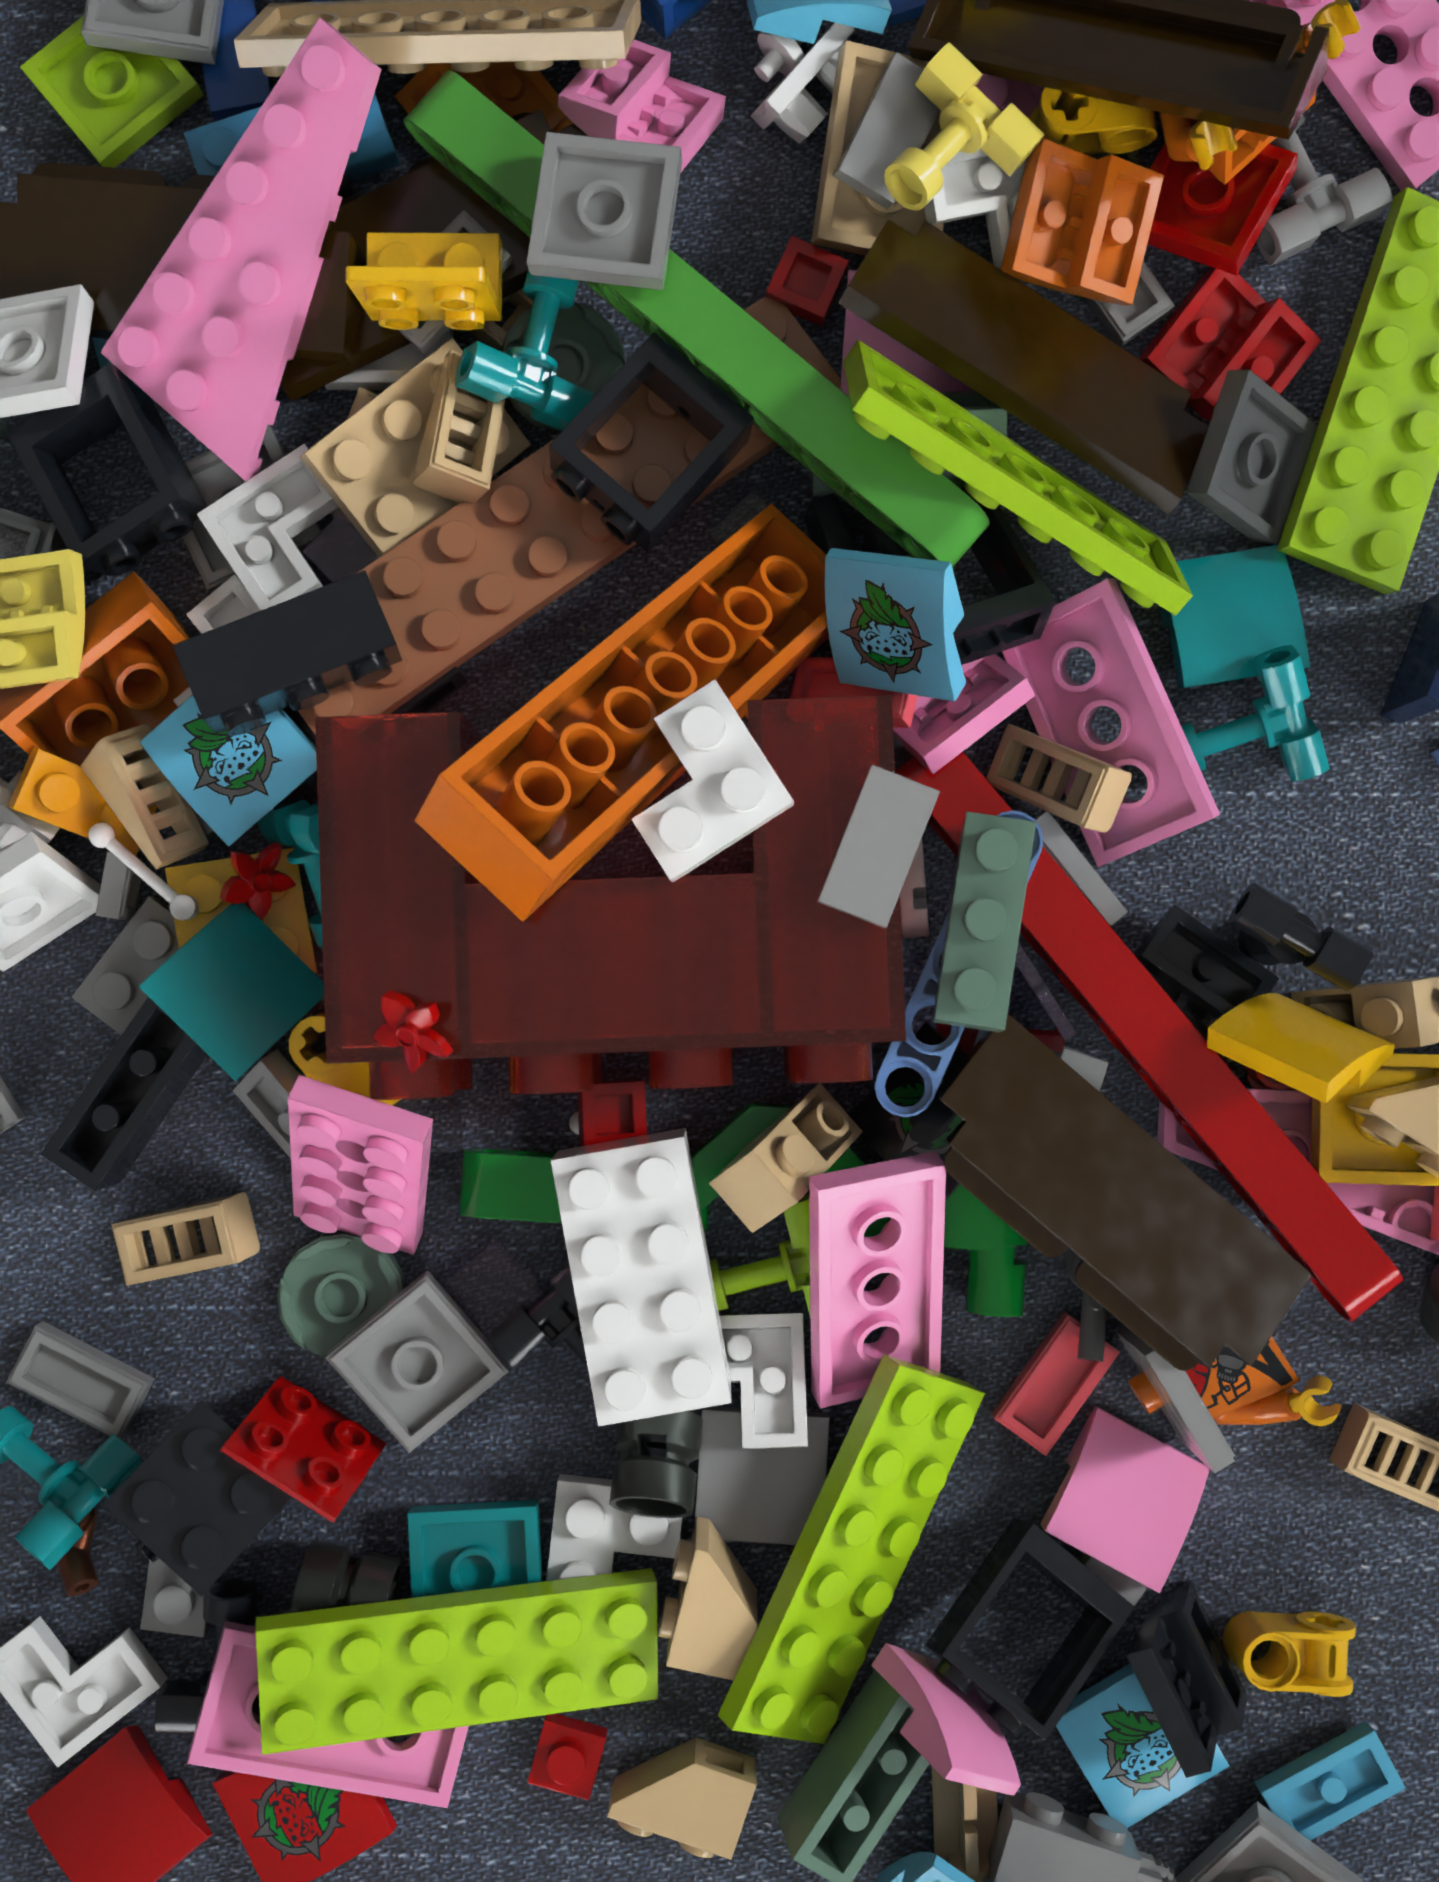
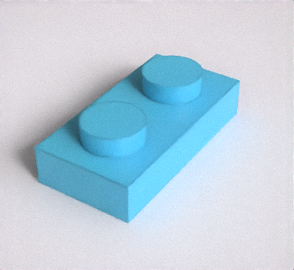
M1367 1721L1254 1782L1268 1809L1310 1841L1406 1789L1375 1730Z

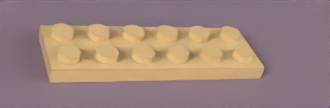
M359 0L269 3L234 39L239 68L262 67L264 75L281 77L318 19L321 18L337 29L376 65L387 64L388 71L395 74H409L422 71L427 67L426 63H451L453 71L467 73L487 69L490 66V62L513 61L515 68L518 70L538 71L552 67L554 61L579 60L581 68L598 70L617 65L618 59H626L642 21L640 0Z

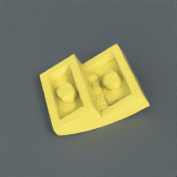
M67 549L0 559V689L78 679L85 632V586L82 554Z

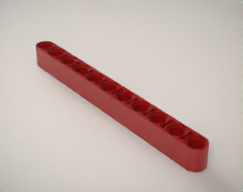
M961 752L934 774L925 768L914 756L893 772L940 791L928 824L956 857L962 823L967 811L995 816L1002 812L1012 811L964 752ZM1042 846L1041 854L1027 883L1020 934L1280 1246L1312 1273L1309 1280L1326 1301L1344 1319L1350 1323L1353 1322L1403 1281L1400 1271L1215 1051L1207 1048L1205 1038Z

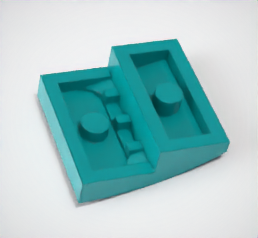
M1278 545L1176 561L1193 596L1176 616L1161 606L1160 613L1162 628L1169 627L1178 689L1259 676L1254 658L1265 651L1285 645H1293L1301 656L1303 668H1310L1304 625L1293 578L1285 554L1277 551Z
M231 903L138 986L234 1081H237L331 990L244 903Z

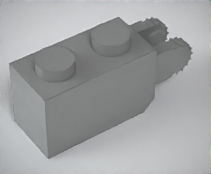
M1028 1792L1026 1797L1017 1794L1014 1796L1006 1794L987 1856L990 1864V1874L987 1877L988 1882H1176L1172 1867L1168 1866L1167 1861H1161L1160 1857L1154 1859L1153 1855L1139 1851L1132 1833L1118 1820L1100 1813H1091L1089 1818L1065 1811L1058 1801L1041 1793Z

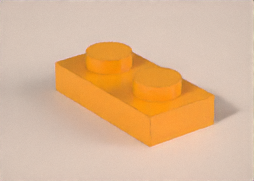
M33 746L8 806L13 810L88 839V832L93 825L100 822L107 823L113 828L115 839L136 856L139 846L80 765ZM156 805L148 807L151 815L155 814Z

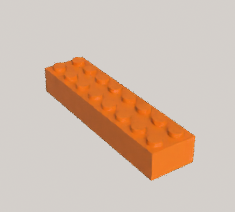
M771 503L440 773L414 821L523 922L626 827L633 817L640 814L686 771L654 720L655 717L716 679L742 719L829 638L825 606V556L827 554Z

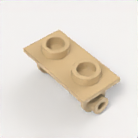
M931 1766L934 1854L974 1881L984 1882V1878L990 1874V1864L987 1856L998 1823L997 1792L946 1780Z

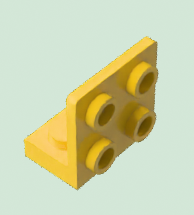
M367 232V266H347L346 283L371 320H378V324L381 327L393 330H411L418 327V321L442 320L445 326L451 329L466 331L482 329L484 321H502V240L499 233Z

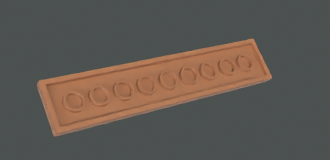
M764 296L744 310L840 389V377L785 305ZM642 383L584 446L581 452L649 510L710 441ZM753 424L748 443L693 504L779 445ZM555 439L491 481L490 489L475 503L460 502L359 571L365 570L403 661L391 665L392 672L379 681L363 686H356L353 681L328 690L330 696L324 702L298 711L329 755H332L387 717L455 666L459 667L637 544L633 541L630 545H626L619 541L603 525L601 521L603 514L585 498L581 502L572 500L555 484L551 477L554 471L550 469L549 445Z

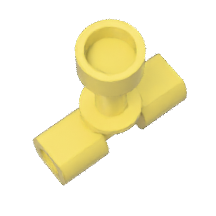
M950 42L930 60L915 84L941 110L939 116L941 132L923 150L915 147L903 150L886 168L884 174L886 187L892 197L909 210L918 211L923 209L942 189L943 176L941 170L959 151L975 153L981 149L1007 175L1011 176L1030 156L1045 136L1013 103H1010L1001 111L976 87L983 74Z

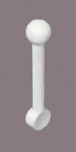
M100 822L90 828L88 837L92 845L97 848L106 847L169 902V909L174 918L188 921L196 917L199 912L197 900L190 895H179L115 839V832L110 825Z

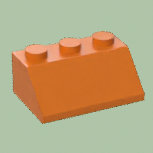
M133 571L85 609L84 646L78 679L0 689V729L28 755H30L34 746L81 765L96 743L102 738L142 724H148L151 730H153L178 707L173 700L189 687V684L172 645L190 639L192 636L174 613Z

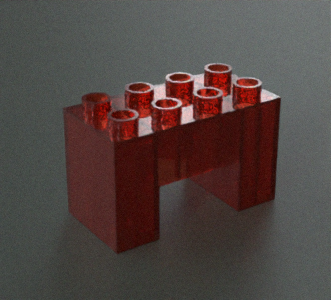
M892 695L747 701L745 726L794 800V806L748 834L749 873L683 876L673 883L668 877L567 880L523 922L414 821L439 774L483 739L460 712L315 717L326 1064L368 1062L370 1098L374 1100L455 1095L454 1090L473 1088L472 1058L508 1057L510 1094H550L594 1090V1084L602 1083L601 1053L648 1051L650 1088H702L733 1085L732 1048L783 1046L784 1076H788L791 1083H832L872 1080L871 1042L906 1041L900 895L887 928H882L821 904L817 900L870 766L875 765L895 773ZM388 990L407 996L414 1003L415 1007L421 1003L436 1002L440 1016L438 1022L430 1029L443 1036L454 1051L448 1057H438L426 1051V1060L411 1074L404 1058L403 1046L386 1047L372 1037L376 1030L386 1022L381 1009V996Z

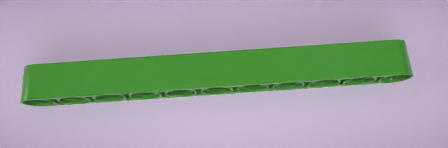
M447 70L403 119L404 125L425 151L530 238L544 144L454 71ZM669 249L664 290L582 281L648 337L653 332L657 333L754 417L753 424L914 558L951 562L953 568L990 525L986 513L970 496L943 474H934L920 465L909 452L910 447L891 434L886 440L879 439L861 427L853 417L855 411L852 410L849 396L671 249Z

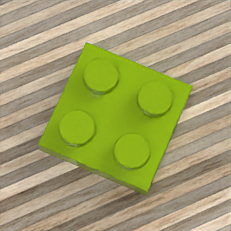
M83 15L22 64L20 68L102 167L115 168L197 102L204 94L198 83L178 59L86 45L81 33Z

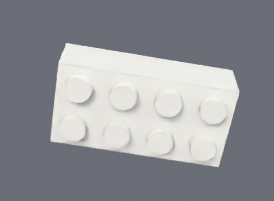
M686 1128L558 1150L551 1159L598 1427L732 1403L731 1378Z

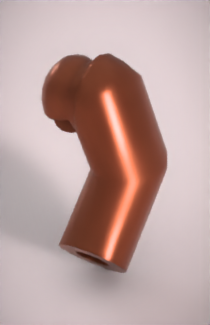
M96 1507L78 1524L84 1535L57 1563L67 1596L84 1594L95 1588L99 1582L90 1554L98 1518Z

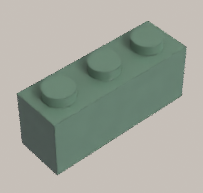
M966 812L961 828L932 1022L997 1033L1005 1030L1037 822Z
M875 1669L777 1817L792 1859L830 1882H852L929 1765L928 1761L900 1733L914 1708Z

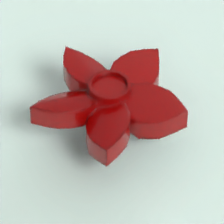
M275 842L267 846L259 853L256 861L243 851H231V864L237 876H232L225 882L219 898L229 903L240 904L245 902L246 906L263 920L271 908V892H282L296 886L295 882L287 874L274 870L280 860L281 845Z
M388 990L381 996V1009L386 1022L376 1030L372 1037L386 1047L403 1046L404 1058L411 1074L426 1060V1051L438 1057H448L454 1051L443 1036L430 1029L438 1022L440 1016L436 1002L421 1003L415 1007L414 1003L407 996Z

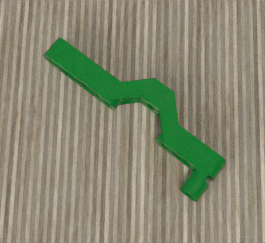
M750 1102L691 1154L704 1231L708 1229L709 1204L719 1196L709 1182L750 1142L793 1105ZM848 1147L825 1173L863 1166L865 1164ZM489 1148L463 1149L459 1214L466 1217L562 1224L551 1159L556 1153ZM960 1184L945 1203L944 1248L969 1250L966 1311L994 1317L1023 1316L1026 1262L1014 1259L1015 1246L1027 1245V1241ZM883 1217L875 1220L867 1227L864 1236L871 1237L880 1234L884 1225L891 1218Z

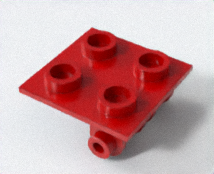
M280 1375L224 1443L220 1451L334 1523L350 1497L355 1494L363 1482L369 1469L387 1443L368 1432L361 1424L351 1421L318 1400L306 1389L298 1387Z

